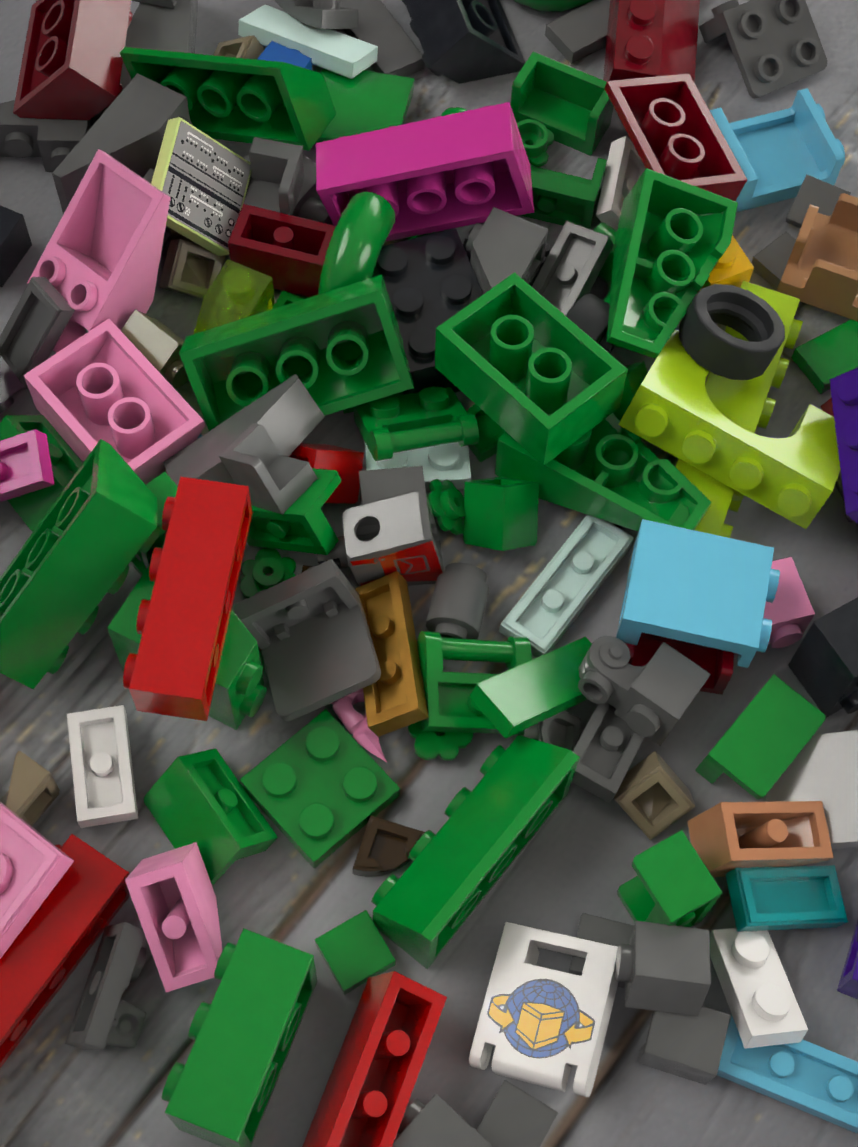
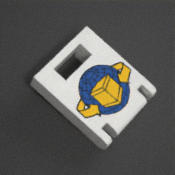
M505 922L471 1046L469 1065L485 1070L488 1066L493 1046H496L492 1059V1071L495 1074L562 1092L566 1091L571 1071L570 1066L577 1067L574 1078L573 1092L577 1095L589 1097L593 1089L619 981L615 980L618 947ZM538 948L586 958L582 976L536 966L539 957Z

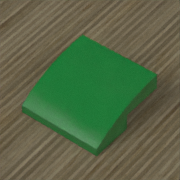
M322 69L321 73L324 75L337 114L316 143L380 130L390 126L403 125L405 123V116L413 96L414 78L364 70L350 79L327 69Z

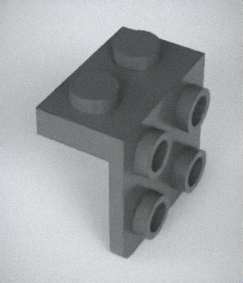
M730 0L713 8L711 11L714 17L699 26L705 43L727 35L747 91L752 98L765 96L816 74L827 67V58L805 0H750L739 5L738 0Z
M332 559L318 566L311 567L301 574L269 589L262 590L254 596L233 605L234 613L257 640L258 647L262 651L277 714L285 721H292L378 681L381 676L380 665L359 594Z

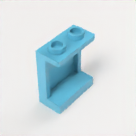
M807 88L797 91L793 105L788 109L732 123L728 122L722 108L710 110L747 178V182L736 199V202H738L736 212L795 198L806 175L835 185L840 169L845 161L844 147L841 141L834 137L826 122L823 108L820 104H816Z
M642 519L634 543L616 638L624 643L637 645L643 632L738 653L736 665L748 668L757 651L765 653L771 635L772 620L763 617L766 602L772 603L774 601L780 577V570L771 569L774 547Z

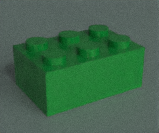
M515 272L436 328L435 368L543 466L620 408L628 369Z
M243 928L237 944L228 942L220 955L214 978L221 980L212 1003L203 1001L192 1020L188 1038L195 1040L188 1059L185 1065L179 1062L175 1063L162 1092V1100L169 1102L165 1114L179 1130L221 1147L252 1146L317 984L314 955Z

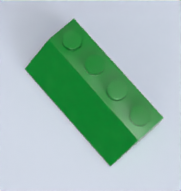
M124 47L120 51L131 80L138 73L186 96L192 125L213 139L252 144L254 137L303 146V150L310 151L337 114L323 73L277 61Z
M382 275L186 336L179 352L209 431L295 374H297L324 416L414 388L398 322Z
M102 439L96 444L0 577V673L33 690L47 672L54 674L58 671L68 653L69 642L76 633L84 635L90 629L97 616L100 601L107 592L114 595L121 588L130 567L128 564L138 551L145 554L153 546L161 529V524L157 522L158 498L117 451Z
M518 735L507 749L498 745L483 763L480 772L484 777L472 791L463 787L452 799L444 813L449 819L437 834L428 830L414 845L408 856L413 863L400 878L391 874L374 894L371 902L376 905L373 910V922L377 929L428 969L567 796L580 757L569 749Z

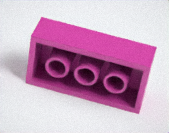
M510 102L316 143V191L334 226L337 225L350 199L361 192H372L384 197L391 204L395 212V223L385 242L483 223L493 207L515 216L534 213L531 167Z

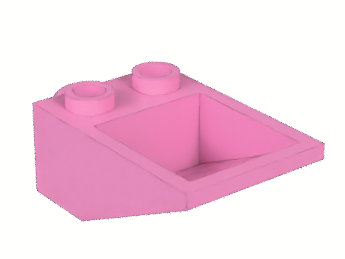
M100 149L96 152L27 282L28 284L32 277H46L68 302V305L75 310L53 348V351L56 353L86 334V329L90 331L108 318L121 330L135 309L146 314L154 299L171 197Z

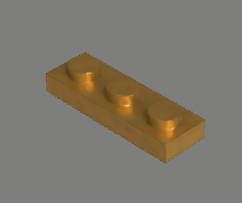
M398 571L355 588L360 597L381 669V676L378 681L363 688L368 728L378 737L429 718L408 584Z

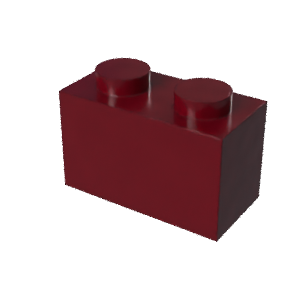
M243 204L228 241L232 279L281 291L284 290L306 297L318 295L324 259L336 226Z

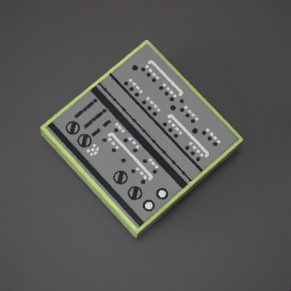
M182 118L170 119L167 122L151 182L153 186L171 197L166 226L218 256L229 255L228 241L245 200L251 176L250 162Z

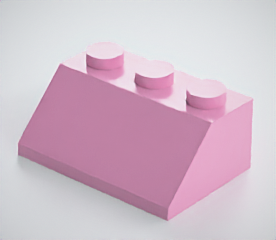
M109 318L23 375L36 409L44 415L83 462L99 440L102 439L117 451L145 484L164 471L167 473L163 462L196 441L205 427V422Z

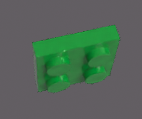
M327 709L322 711L239 779L240 784L251 799L314 869L368 823L370 815L377 816L400 796V787Z

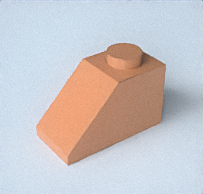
M822 801L720 802L687 821L691 844L712 877H726L725 874L734 868L803 866L834 858Z

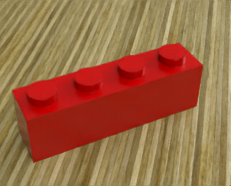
M180 476L176 496H168L165 501L162 528L164 531H167L163 548L155 547L152 553L149 577L150 581L155 583L151 599H143L140 603L136 624L137 634L142 635L137 654L129 653L123 674V686L125 689H129L137 711L202 721L208 720L253 514L249 486Z
M71 834L62 846L60 844L55 845L74 862L0 959V1068L103 933L105 927L109 925L130 897L125 879L130 875L129 872L74 834Z
M396 971L368 978L302 1147L393 1146L445 1005L446 996Z

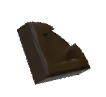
M370 815L353 866V874L376 877L397 871L411 860L408 858L409 853L425 832Z

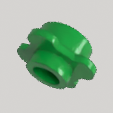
M525 119L517 122L521 138L524 140V148L529 163L535 167L544 166L548 162L547 148L553 144L554 134L537 120Z

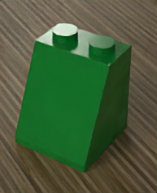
M150 564L107 627L123 672L129 653H138L142 636L137 634L136 629L138 610L143 599H151L155 583L150 581ZM231 610L208 716L237 730L246 715L253 717L264 701L267 688L264 686L263 666L260 661L257 640L234 611Z

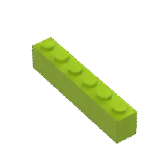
M743 281L740 288L762 298L778 313L784 324L785 339L761 376L751 380H731L710 372L705 388L711 402L725 417L741 428L755 433L757 426L764 429L767 428L776 400L767 397L771 386L780 389L790 361L781 357L784 347L793 350L803 321L794 319L800 302L799 298ZM726 326V333L735 338L748 341L742 334ZM678 458L675 467L711 501L709 510L695 531L730 538L733 526L724 523L728 510L738 512L744 495Z

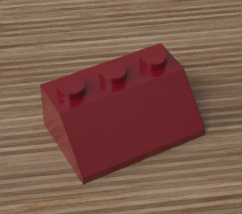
M37 0L31 7L13 113L20 118L90 120L104 108H108L122 92L120 79L124 62L120 51L125 47L127 29L132 21V12L130 11L131 0Z
M610 0L603 80L607 82L690 74L695 83L700 0Z
M690 74L606 82L604 89L645 168L736 201L747 182V178Z

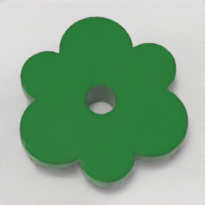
M434 479L430 481L429 488L431 492L427 496L432 513L437 517L440 528L445 532L450 530L455 535L462 534L464 527L463 517L466 515L462 493L449 480L441 482L439 479Z
M273 548L259 550L255 560L248 559L241 565V572L244 576L240 582L242 595L249 598L262 590L269 589L296 576L294 574L296 570L295 561L290 557L281 558L280 553Z
M422 720L408 726L409 735L416 739L414 743L415 753L424 760H432L440 756L445 761H452L457 757L459 749L467 747L473 738V733L422 731ZM435 733H441L443 736H437Z

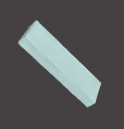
M263 5L239 19L238 35L242 37L254 35L259 43L264 46H268L271 41H274L290 49H296L303 55L312 58V64L350 79L377 62L378 46L332 29L311 27L293 18L287 12L268 5Z
M586 515L502 621L499 632L507 638L509 636L527 637L531 643V653L535 657L551 652L632 547L634 538L608 521Z

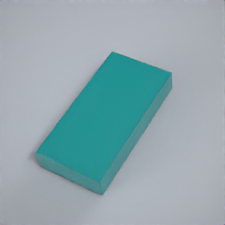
M835 865L734 868L725 874L737 932L837 928L848 922Z

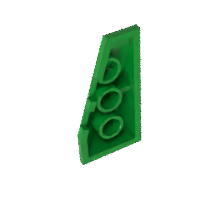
M648 168L644 170L623 201L615 238L606 342L654 359L659 355L687 312V308L694 297L703 287L716 263L730 245L738 202Z
M613 413L545 466L536 460L506 431L498 439L495 475L539 482V499L635 531H639L642 519L695 530L711 505V501L668 459H659L641 441V437L618 425L620 420Z

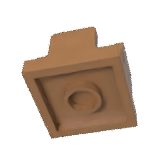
M842 193L830 216L817 213L819 207L812 204L809 205L777 292L799 298L800 302L858 321V198Z

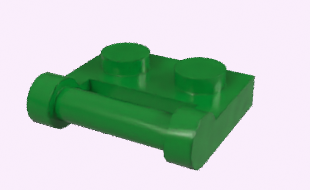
M427 387L417 393L398 396L390 395L353 407L354 422L375 461L392 459L393 453L456 442L463 447L475 445L479 442V429L474 414L466 412L451 387Z
M421 631L418 635L417 647L429 718L422 720V731L501 734L469 697L477 683L498 674L443 672V660L505 663L506 667L510 670L532 660L530 640L527 637L509 636L507 641L441 638L439 632ZM525 730L516 733V735H524Z

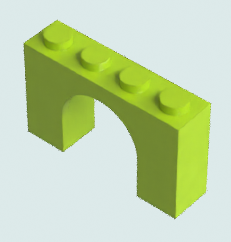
M675 329L645 376L618 425L800 527L807 529L833 492L840 473L834 417L809 404L787 438L764 437L741 428L725 417L711 402L705 388V380L709 370L697 364L685 351L679 339V331Z

